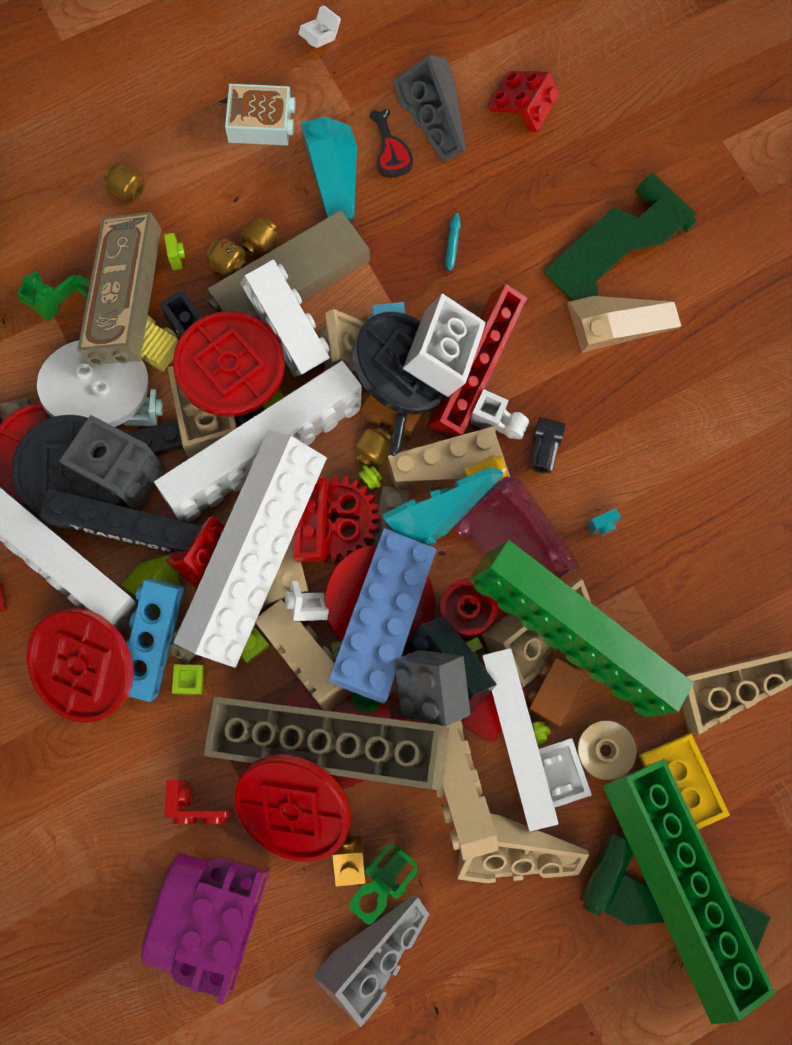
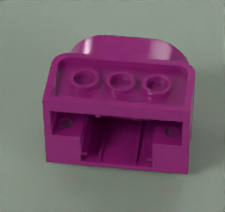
M185 853L177 854L165 874L141 948L142 964L172 974V978L176 983L191 988L192 992L198 993L201 991L217 996V1003L223 1004L233 992L270 870L229 857H219L208 861Z

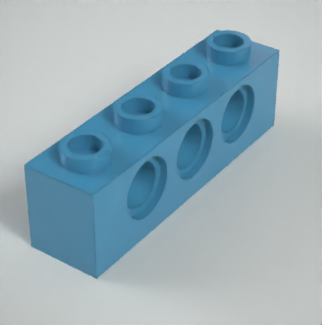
M155 578L144 580L143 584L139 585L136 593V600L139 603L137 611H134L130 618L129 627L132 628L130 639L126 640L134 670L133 684L129 697L151 702L159 696L185 586ZM152 603L160 608L159 618L154 617L150 612ZM144 632L152 634L154 638L153 645L145 643L143 638ZM138 660L144 661L147 665L146 673L138 670Z

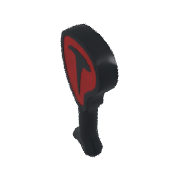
M385 109L381 112L372 110L369 117L377 123L382 138V151L377 159L379 173L387 178H396L409 173L413 168V157L407 145L390 133L387 124L390 110Z

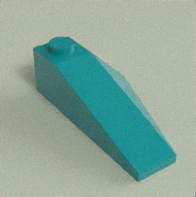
M328 117L301 122L303 144L327 218L341 210L349 221H353L355 213L357 144L351 126Z
M494 468L482 470L455 482L456 488L454 489L451 487L442 490L437 489L430 492L432 497L430 499L419 502L413 499L383 514L384 520L396 533L432 547L437 544V539L445 536L504 475L503 471Z

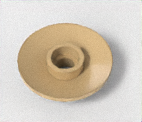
M600 721L590 725L582 733L578 742V756L582 766L592 776L602 780H614L627 774L634 765L636 744L630 732L622 725L613 721ZM603 745L607 746L610 750L607 757L600 753V748Z

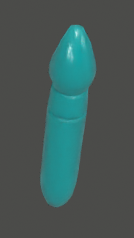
M458 213L452 216L449 223L450 231L445 258V266L448 271H451L455 265L459 229L461 228Z

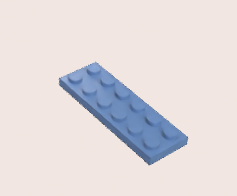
M383 529L330 673L329 683L384 704L386 702L396 673L394 660L402 655L436 548L388 529Z

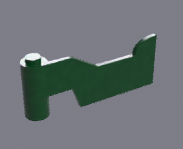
M651 173L640 183L635 191L650 206L643 215L637 218L613 207L545 269L543 274L571 301L598 296L596 282L624 256L632 251L662 245L677 232L679 234L684 231L686 233L690 232L698 222L696 220L698 214L658 176Z
M609 833L580 897V900L585 902L583 908L597 916L604 912L627 925L665 923L648 884L645 886L625 876L633 857L628 841ZM730 896L757 953L771 917Z

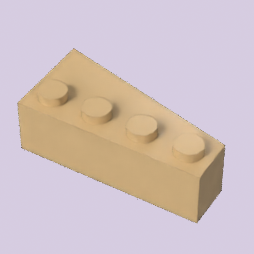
M494 427L400 452L396 456H388V469L394 488L403 490H427L441 487L456 488L455 482L467 477L464 468H468L493 454L495 457L502 455L508 476L501 478V481H498L495 485L497 487L507 486L510 479Z
M282 599L257 617L255 622L324 711H331L353 693L328 682L335 657L326 646L323 648L319 646L315 641L318 639V636L309 625L304 627L300 621H293L291 609H286V604Z
M792 650L779 651L683 674L694 682L682 705L688 732L700 735L707 731L708 728L730 719L734 714L748 709L762 699L791 686Z
M461 720L444 726L449 728L442 791H435L438 798H444L445 804L441 805L445 823L451 822L453 831L449 832L454 850L460 849L464 861L499 851L496 830L485 796L481 797L480 779L477 770L473 766L468 741H464L463 725Z

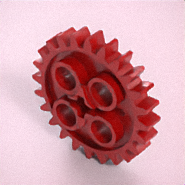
M334 475L332 483H328V507L326 512V529L328 533L325 536L324 561H322L325 564L329 557H332L334 564L337 565L339 557L344 558L353 551L366 547V541L374 543L375 538L371 532L377 533L380 531L379 527L373 524L381 521L380 515L374 514L380 510L378 504H372L375 501L374 495H367L369 492L367 486L359 489L360 484L358 480H355L350 485L348 476H345L341 483L337 476ZM348 502L356 503L355 507L351 510L343 509L344 505ZM335 516L340 517L336 520V523L331 522L335 520ZM357 517H360V519H359L358 521H354V520H353V519H356ZM346 529H356L354 535L350 537L343 536V532Z

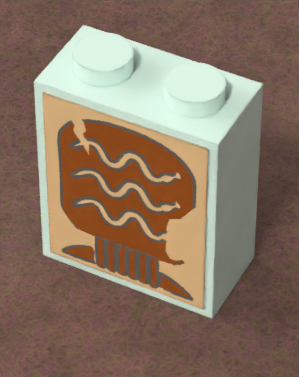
M229 84L225 124L228 143L288 145L289 135L294 134V120L290 119L291 113H295L296 108L295 97H291L290 87Z

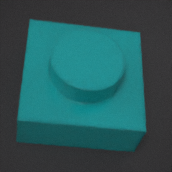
M615 508L591 519L586 527L591 536L599 532L603 536L616 529L615 525L621 519V516Z

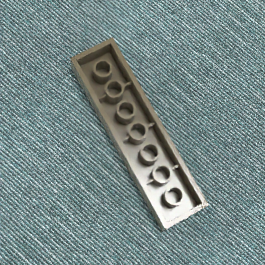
M214 697L204 756L253 763L260 758L270 755H292L318 765L330 775L442 791L449 728L434 724Z

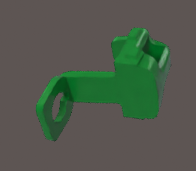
M34 271L23 278L17 290L18 298L23 304L34 309L43 319L50 321L60 311L59 304L76 290L85 297H88L89 291L81 284L89 288L90 281L82 276L73 275L53 290L51 286L42 283L40 273Z
M392 844L384 846L379 852L378 857L374 861L371 859L366 865L364 872L372 878L370 884L361 886L348 905L349 909L368 925H371L384 911L387 904V896L391 894L397 900L407 890L405 886L417 873L418 867L412 857L403 849ZM392 848L396 853L383 868H379L377 866L388 850ZM408 862L413 866V869L399 885L396 882V877ZM375 891L379 894L376 910L371 913L363 912L360 909L359 900L363 895L372 894Z

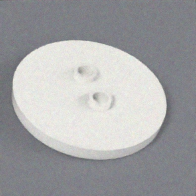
M78 340L59 348L44 362L38 374L37 391L41 404L50 417L80 415L89 418L92 415L116 427L132 418L141 409L147 398L149 379L142 359L126 364L90 365L77 351Z

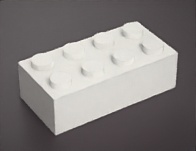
M273 259L245 275L240 284L260 319L279 338L284 352V360L293 376L296 377L329 359L328 352L330 349L324 338H318L314 331L316 324L309 313L305 314L302 310L300 295L295 288L291 290L286 282L288 275L281 264L277 265Z

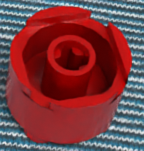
M463 578L453 582L444 591L440 600L438 615L439 617L446 616L463 640H472L481 637L491 627L497 614L498 605L490 596L479 593L475 589V585L469 581V578ZM464 604H468L469 609H474L471 615L461 611Z

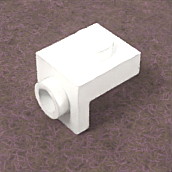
M323 5L319 7L315 20L300 26L299 35L316 48L335 40L341 18Z
M292 581L291 590L286 592L285 604L286 609H291L293 621L328 620L329 609L326 608L324 603V593H301L298 581Z

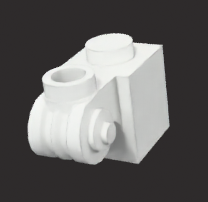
M483 390L472 413L470 424L481 429L494 427L495 432H501L511 439H522L529 424V419L521 412L510 414L506 411L509 400Z

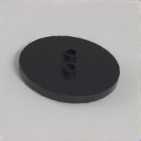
M383 312L369 318L359 328L354 337L352 358L356 373L365 389L387 408L411 415L428 412L441 403L446 396L403 369L421 321L399 312Z
M60 415L48 418L31 428L17 446L12 463L13 483L23 504L39 518L47 489L113 505L119 503V500L109 490L70 470L59 462L88 417ZM98 447L94 451V458L104 456L106 447Z

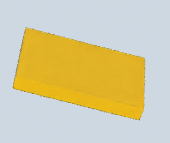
M688 733L637 756L642 767L662 759L666 760L698 829L730 816L692 733Z

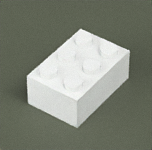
M441 294L425 310L403 369L449 397L466 383L486 322L444 294Z

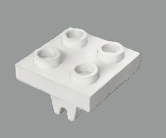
M572 738L539 749L554 808L592 795Z

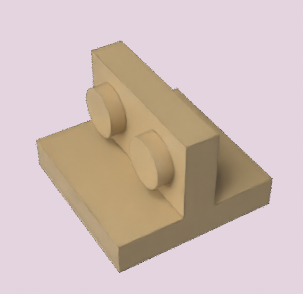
M332 309L325 313L327 325L320 328V335L324 338L330 349L328 352L330 358L324 361L325 371L341 361L345 363L350 371H356L352 358V345L357 331L365 322Z

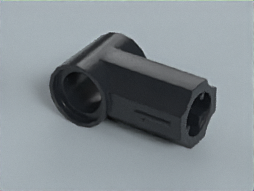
M543 417L538 418L533 437L535 443L528 468L542 474L552 472L557 448L561 444L566 423Z

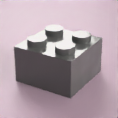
M418 650L394 660L402 718L448 726L470 715L464 656Z

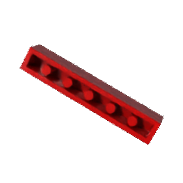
M507 284L491 292L479 317L486 324L466 383L449 397L446 396L436 406L427 427L447 439L463 434L527 297Z

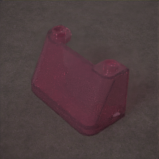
M504 477L496 483L455 525L463 537L468 536L471 539H475L485 554L505 541L510 540L560 580L565 579L580 568L573 553L526 486L517 478Z

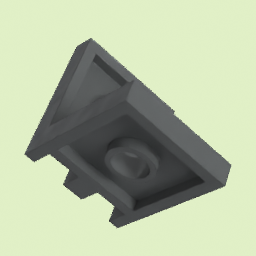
M92 415L89 416L59 461L63 466L109 490L126 508L137 511L146 504L149 492L155 485L154 481L163 476L165 469L146 443ZM98 447H106L104 456L94 458V451Z

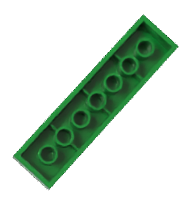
M510 540L505 541L484 555L469 578V581L475 585V589L479 593L490 596L498 602L500 609L515 615L521 620V624L525 628L541 635L547 645L562 651L567 655L568 661L583 667L589 672V676L593 680L609 687L615 697L626 700L634 706V711L639 715L648 718L679 712L694 682Z
M662 759L634 770L604 785L603 788L711 1025L739 1022L776 993L666 760Z

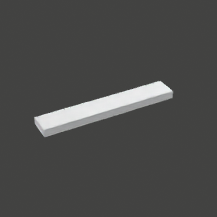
M509 648L482 655L487 672L497 684L492 693L529 832L558 825L512 649Z

